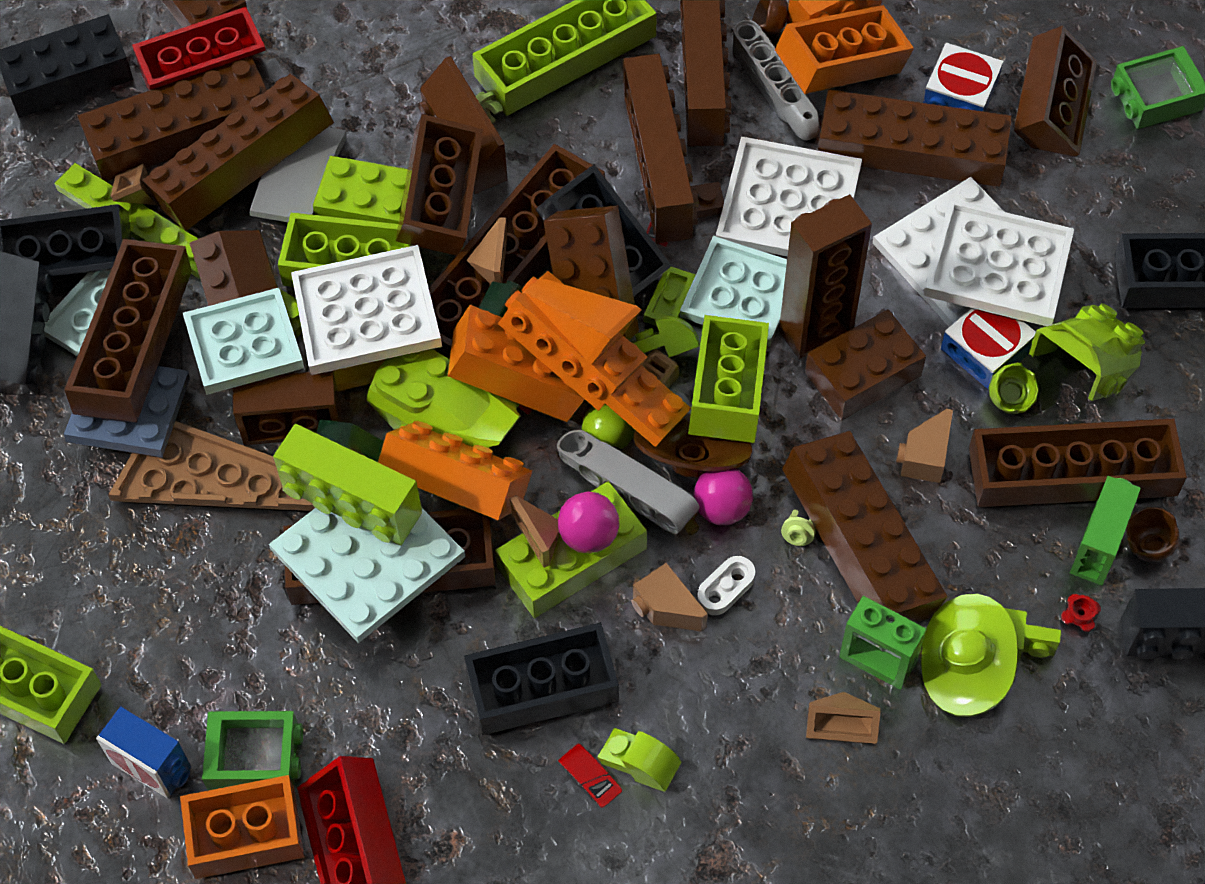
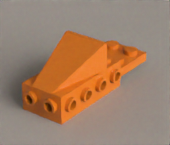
M549 271L539 279L533 276L521 290L522 293L518 290L515 291L505 303L508 310L498 323L505 331L596 410L599 411L606 404L653 446L656 447L691 410V407L680 396L673 393L653 373L642 366L648 356L623 336L642 311L638 306L564 285Z

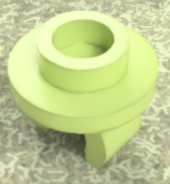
M492 91L487 93L480 92L476 95V98L490 121L494 123L496 120L491 115L490 110L495 115L502 112L503 107L499 102L495 101L496 95Z
M795 509L790 517L784 521L781 533L783 538L790 544L805 546L814 540L815 527L811 519L807 520L797 517L799 511Z

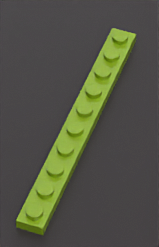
M76 163L54 183L57 191L84 208L116 204L122 206L129 211L131 237L138 241L185 246L192 270L191 274L200 279L190 247V242L197 240V237L143 204L113 201L111 198L113 186ZM280 289L295 338L297 339L302 333L296 298Z

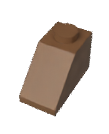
M945 409L909 431L906 444L900 443L896 463H902L901 476L940 483L945 466L953 410Z
M667 563L633 584L632 605L641 617L646 615L653 625L694 631H703L707 628L708 613Z

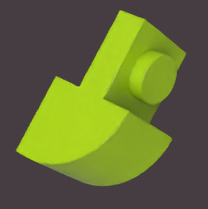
M674 316L657 318L655 322L659 330L658 332L654 333L653 328H649L635 334L636 340L631 341L643 353L665 346L669 358L697 348L701 343L694 328L685 320Z
M1004 608L1015 626L1018 641V662L1022 652H1028L1031 656L1039 658L1055 655L1060 644L1061 630L1027 625L1026 611Z
M617 728L613 729L597 757L601 764L631 774L636 782L663 792L667 790L682 763L668 746L656 738L641 731L634 735Z

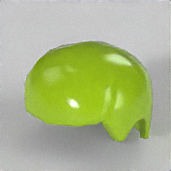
M1018 362L1002 366L992 376L988 387L992 402L997 408L1014 415L1028 411L1035 404L1039 392L1035 373Z
M606 404L599 411L592 406L585 412L582 430L612 447L623 449L634 437L635 429Z

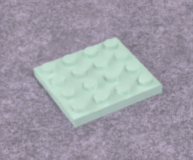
M316 508L269 544L271 551L357 643H360L465 558V551L423 508L421 516L402 546L392 541L385 543L376 538L371 531L363 527L354 528L348 525L342 517L332 512L325 514Z

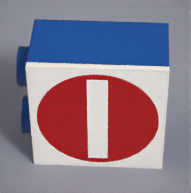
M946 43L926 86L923 103L986 112L999 82L1003 61Z
M971 308L945 330L941 350L989 390L988 387L992 376L1002 366L1020 363L1029 355L1036 331L1022 320Z
M121 706L96 738L112 765L166 798L171 796L176 787H182L190 775L191 765L179 741Z

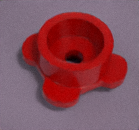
M1070 595L1067 599L1068 608L1061 615L1062 621L1068 625L1075 624L1080 626L1085 632L1093 630L1095 627V615L1101 611L1100 604L1085 595ZM1082 610L1084 615H1080L1078 611Z

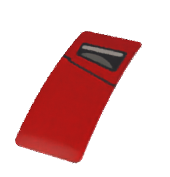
M576 744L558 760L601 808L622 792V788L581 744Z

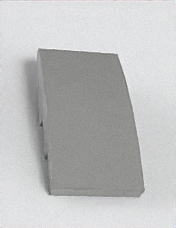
M326 128L263 174L250 208V216L288 222L291 212L315 215L313 203L329 156L338 157L346 142V130Z

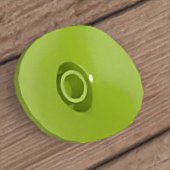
M980 594L960 595L944 603L934 613L926 627L927 630L922 643L921 669L923 682L928 694L942 711L956 717H974L986 713L999 705L1012 688L1017 671L1018 641L1015 626L1008 612L1001 604L991 597Z

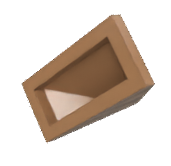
M144 164L115 175L111 192L113 201L157 205L142 181L148 176Z
M502 217L497 220L466 260L495 289L502 290L508 238L506 218Z
M516 495L511 497L512 516L543 568L549 566L560 535L558 519Z
M846 692L809 702L806 738L877 744L881 710Z

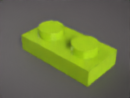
M670 267L665 271L644 313V322L657 326L655 321L659 317L674 316L680 318V309L696 274Z

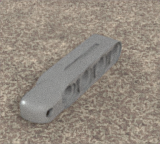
M751 20L738 22L734 27L732 51L777 116L782 121L788 123L800 139L811 140L817 137L819 134L817 110L776 53L773 44L756 22Z
M583 430L570 431L563 435L557 443L560 459L579 471L588 482L599 487L609 481L628 507L673 534L679 533L699 510V504L691 494Z

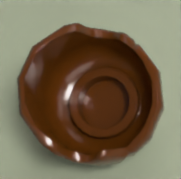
M759 0L752 21L760 26L767 37L778 34L785 27L789 17L787 1Z
M1146 507L1136 511L1129 519L1126 527L1129 548L1138 559L1143 561H1162L1173 556L1179 545L1180 534L1176 518L1161 507Z

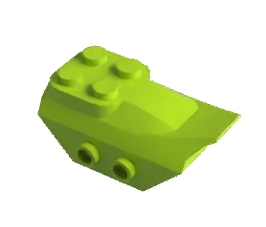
M1101 303L1100 306L1089 305L1082 307L1075 318L1037 329L1029 354L1034 357L1054 352L1058 347L1064 349L1096 373L1097 376L1088 399L1094 401L1104 397L1108 398L1112 394L1117 395L1124 388L1128 378L1140 366L1141 347L1146 341L1142 337L1144 332L1140 328L1129 322L1124 324L1116 318L1117 312L1114 309Z
M433 349L388 358L376 371L366 400L394 430L414 421H420L433 427L432 431L439 434L450 433L463 439L462 443L469 446L481 445L489 448L499 445L521 417L516 410L519 406L518 403L448 377L450 360Z

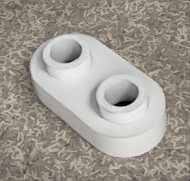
M742 556L730 557L700 585L697 601L708 614H723L751 588L755 579L753 563ZM740 574L743 576V579L734 580L732 576ZM716 596L720 601L712 603L709 601V598Z

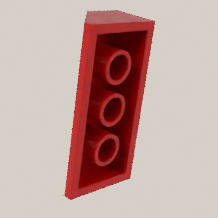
M247 7L132 45L148 90L266 51Z
M339 756L297 787L320 884H406L373 758Z

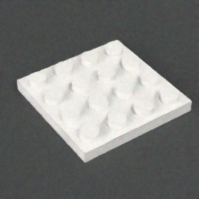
M741 136L716 237L766 253L787 256L791 222L799 215L811 213L822 208L830 200L840 199L849 194L854 199L862 159Z
M969 177L873 237L874 246L949 327L971 308L923 296L949 199L1004 212L972 177Z
M949 199L923 296L1043 326L1052 325L1074 229Z
M418 245L291 272L311 375L442 347Z

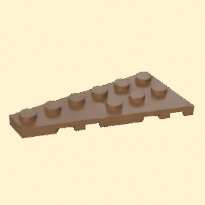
M177 421L174 423L163 457L132 453L108 494L111 501L301 511H312L315 509L311 502L303 498L300 500L294 499L283 491L273 456Z

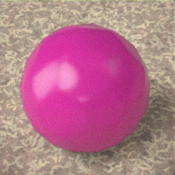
M736 468L727 471H706L699 477L693 492V496L699 504V514L708 522L716 525H731L740 521L749 512L754 499L750 481Z
M588 491L576 494L569 498L560 509L558 531L563 541L579 553L591 554L602 551L610 546L617 536L619 514L612 502L599 493Z

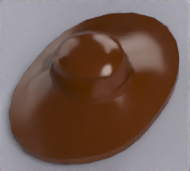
M688 413L656 447L636 430L634 432L635 444L644 454L657 461L672 465L676 473L689 478L700 477L706 471H727L739 468L749 462L753 451L750 442L688 434L691 415Z

